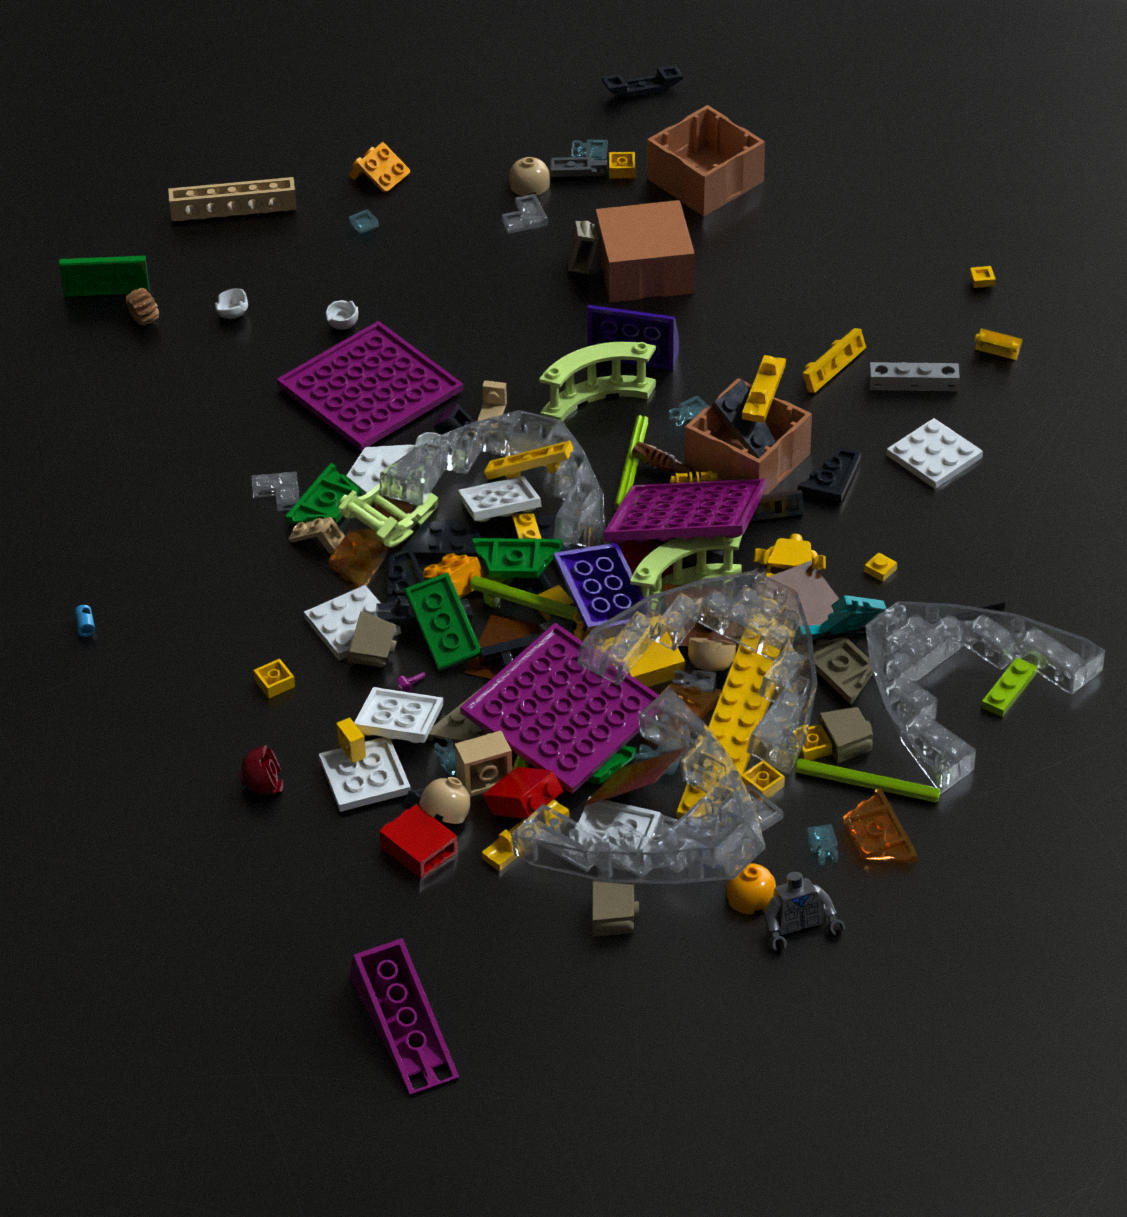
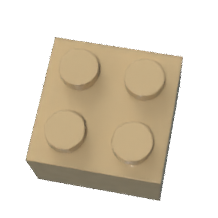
M502 731L489 733L455 744L456 777L467 789L470 797L486 792L512 771V750Z

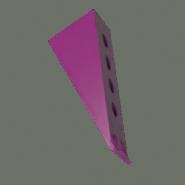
M401 938L354 954L349 978L406 1086L409 1096L458 1079L459 1075L403 939ZM401 1021H407L410 1024H403ZM418 1041L422 1046L414 1048L409 1042ZM447 1064L452 1077L439 1081L432 1068ZM422 1072L427 1086L413 1089L409 1077Z

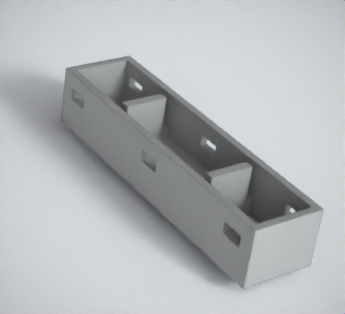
M870 362V390L959 391V363Z

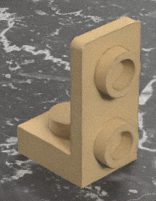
M484 380L483 405L477 423L485 431L497 432L507 404L506 383Z
M332 517L324 519L317 518L307 523H298L294 526L293 532L288 539L292 543L318 537L329 554L337 552L346 537Z

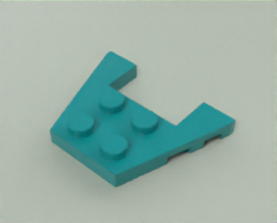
M843 596L831 605L833 613L827 616L828 619L820 625L801 626L791 633L789 637L791 643L795 644L800 643V640L806 636H809L810 640L818 639L828 631H830L831 635L858 630L886 610L885 603L882 600Z

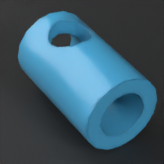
M87 605L76 607L74 609V616L78 634L83 637L93 635L95 625L91 608Z

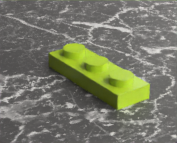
M1016 657L982 700L981 708L1003 717L1037 674L1038 666Z

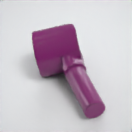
M422 672L409 678L400 676L397 680L399 685L396 688L398 691L410 692L412 690L411 684L425 678L426 675Z

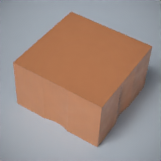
M709 105L687 116L678 124L670 126L647 139V179L704 217L764 182L765 141L745 128L737 126Z
M680 200L596 209V227L599 237L596 251L601 269L605 274V286L609 302L694 293L695 253Z
M737 378L727 389H725L719 395L717 400L727 391H729L733 386H735L738 382H740L741 379ZM745 382V384H746V386H747V388H748V390H749V392H750V391H751V388H752V385L749 384V383H747V382ZM774 397L765 422L776 443L771 447L766 446L764 454L758 459L748 453V449L744 448L710 405L685 426V464L694 468L693 471L699 472L700 475L701 472L711 470L712 473L716 472L717 481L766 478L767 488L763 495L769 494L810 455L812 413Z

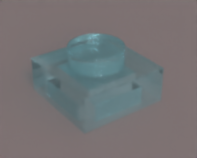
M368 209L349 216L350 224L360 234L379 226L378 219Z

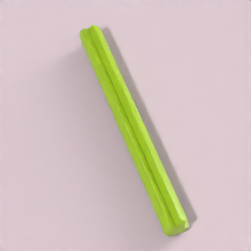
M639 415L636 417L615 500L616 511L634 482L639 459L632 455V451L639 441L644 442L648 426L647 416Z
M473 576L470 581V588L571 621H574V614L578 611L574 606L478 576ZM580 614L578 616V621H582Z
M798 759L795 766L797 773L935 803L940 798V789L927 785L805 759Z

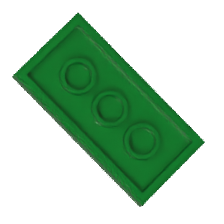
M146 256L59 259L64 297L127 295L140 288H145L148 292L150 290Z
M448 572L404 589L438 672L479 657L481 647Z

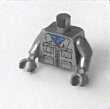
M800 872L789 873L787 875V883L774 888L773 897L764 911L768 933H771V937L768 940V947L771 950H776L775 942L777 939L779 940L780 948H786V939L779 936V934L784 935L826 923L825 918L829 919L827 927L832 934L836 935L833 925L837 922L840 924L841 930L845 931L844 922L836 919L835 914L837 912L829 895L820 886L813 885L809 879H803Z

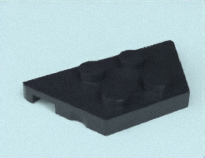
M425 521L402 551L412 548L416 559H442L444 556L454 553L460 556L477 557L480 560L473 548V538L482 537L472 521Z

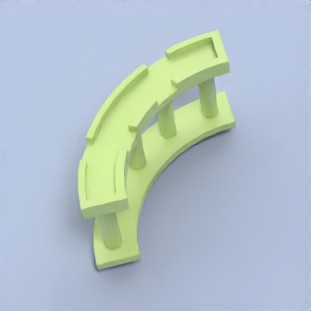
M609 342L588 346L562 357L552 364L539 379L540 383L550 385V401L540 412V419L562 424L569 414L578 409L577 405L584 401L590 403L606 398L607 394L618 393L619 397L648 399L655 388L656 379L646 377V362L648 363L656 346L644 342ZM612 360V375L596 378V363ZM621 360H636L637 376L621 375ZM587 367L588 380L574 385V373ZM566 381V388L559 393V387Z
M395 467L390 473L386 472L380 479V483L367 494L357 497V492L352 490L348 496L344 495L338 503L341 515L348 519L356 517L376 532L378 541L389 547L396 546L413 534L411 529L416 524L421 526L438 507V497L430 493L427 498H421L396 481L398 479V469ZM389 488H392L415 504L416 509L411 514H406L382 496ZM376 503L391 515L398 516L400 521L398 522L391 516L389 518L385 517L371 506Z
M722 535L713 539H705L704 536L695 537L691 540L672 539L653 550L642 560L633 573L630 584L640 586V591L649 610H657L659 613L665 607L662 584L693 586L705 584L706 586L732 587V577L737 572L741 573L742 565L733 564V550H738L742 535L736 538ZM724 549L723 563L706 564L707 550ZM697 553V565L682 569V558ZM673 564V573L662 578L664 570Z

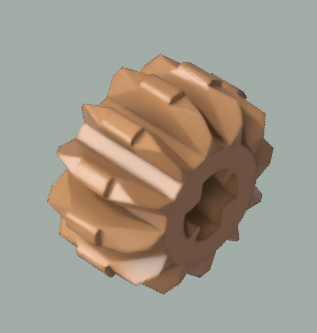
M145 288L134 290L126 296L127 309L139 325L145 326L159 318L157 304Z

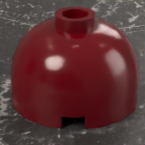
M267 745L250 751L243 758L241 772H239L241 784L247 786L252 793L261 796L273 795L283 790V779L278 781L277 773L281 772L279 763L271 748L266 749Z

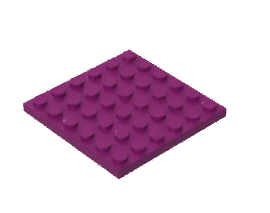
M379 321L277 378V386L361 451L463 391V383Z
M766 478L632 485L604 531L605 541L623 543L626 540H635L636 542H646L649 539L668 541L672 538L691 540L704 536L705 539H713L722 535H727L729 538L739 537L744 534L767 488Z
M554 623L460 707V713L488 734L502 731L513 752L537 769L554 771L560 785L573 794L666 707L667 700L560 625Z

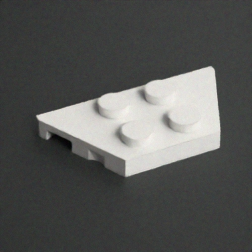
M415 445L365 447L346 477L350 483L359 489V493L365 495L380 483V479L386 472L390 473L394 467L398 469L399 477L413 456Z

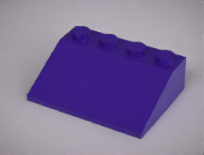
M588 305V346L609 342H644L656 346L648 363L646 362V366L674 369L679 354V335L675 317ZM621 360V363L637 365L636 360Z
M618 543L553 553L555 563L587 630L626 637L628 636V629L634 626L636 628L634 635H638L640 629L646 633L652 614L638 585L630 584L633 574Z

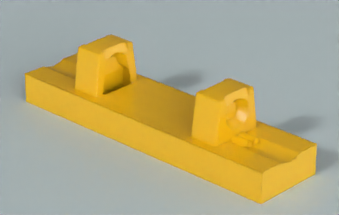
M854 328L841 340H835L831 344L832 348L816 362H810L805 366L806 370L802 374L808 392L815 393L866 349L861 329Z
M764 355L742 411V419L761 423L765 422L786 366L785 358Z
M569 440L491 460L484 474L487 480L501 476L512 479L520 477L521 471L544 465L549 473L558 472L561 466L560 461L568 460L573 446Z
M552 800L531 819H523L509 831L504 830L500 833L499 839L482 851V859L498 871L503 870L569 817V809L560 805L556 800Z

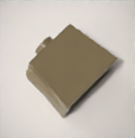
M575 220L567 247L568 271L589 274L599 241L596 224L586 220L582 222Z
M360 611L347 662L385 668L388 654L393 655L397 641L392 639L396 625Z
M858 707L820 713L819 724H822L833 744L832 754L837 763L872 751V727L870 722L865 720Z
M593 881V937L634 933V917H639V901H634V885Z

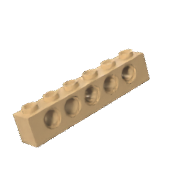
M293 177L168 189L172 221L297 210Z

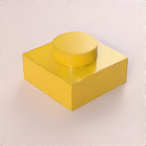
M991 266L970 268L969 275L974 288L995 286L996 279Z
M878 552L865 564L864 572L881 581H885L897 570V562Z

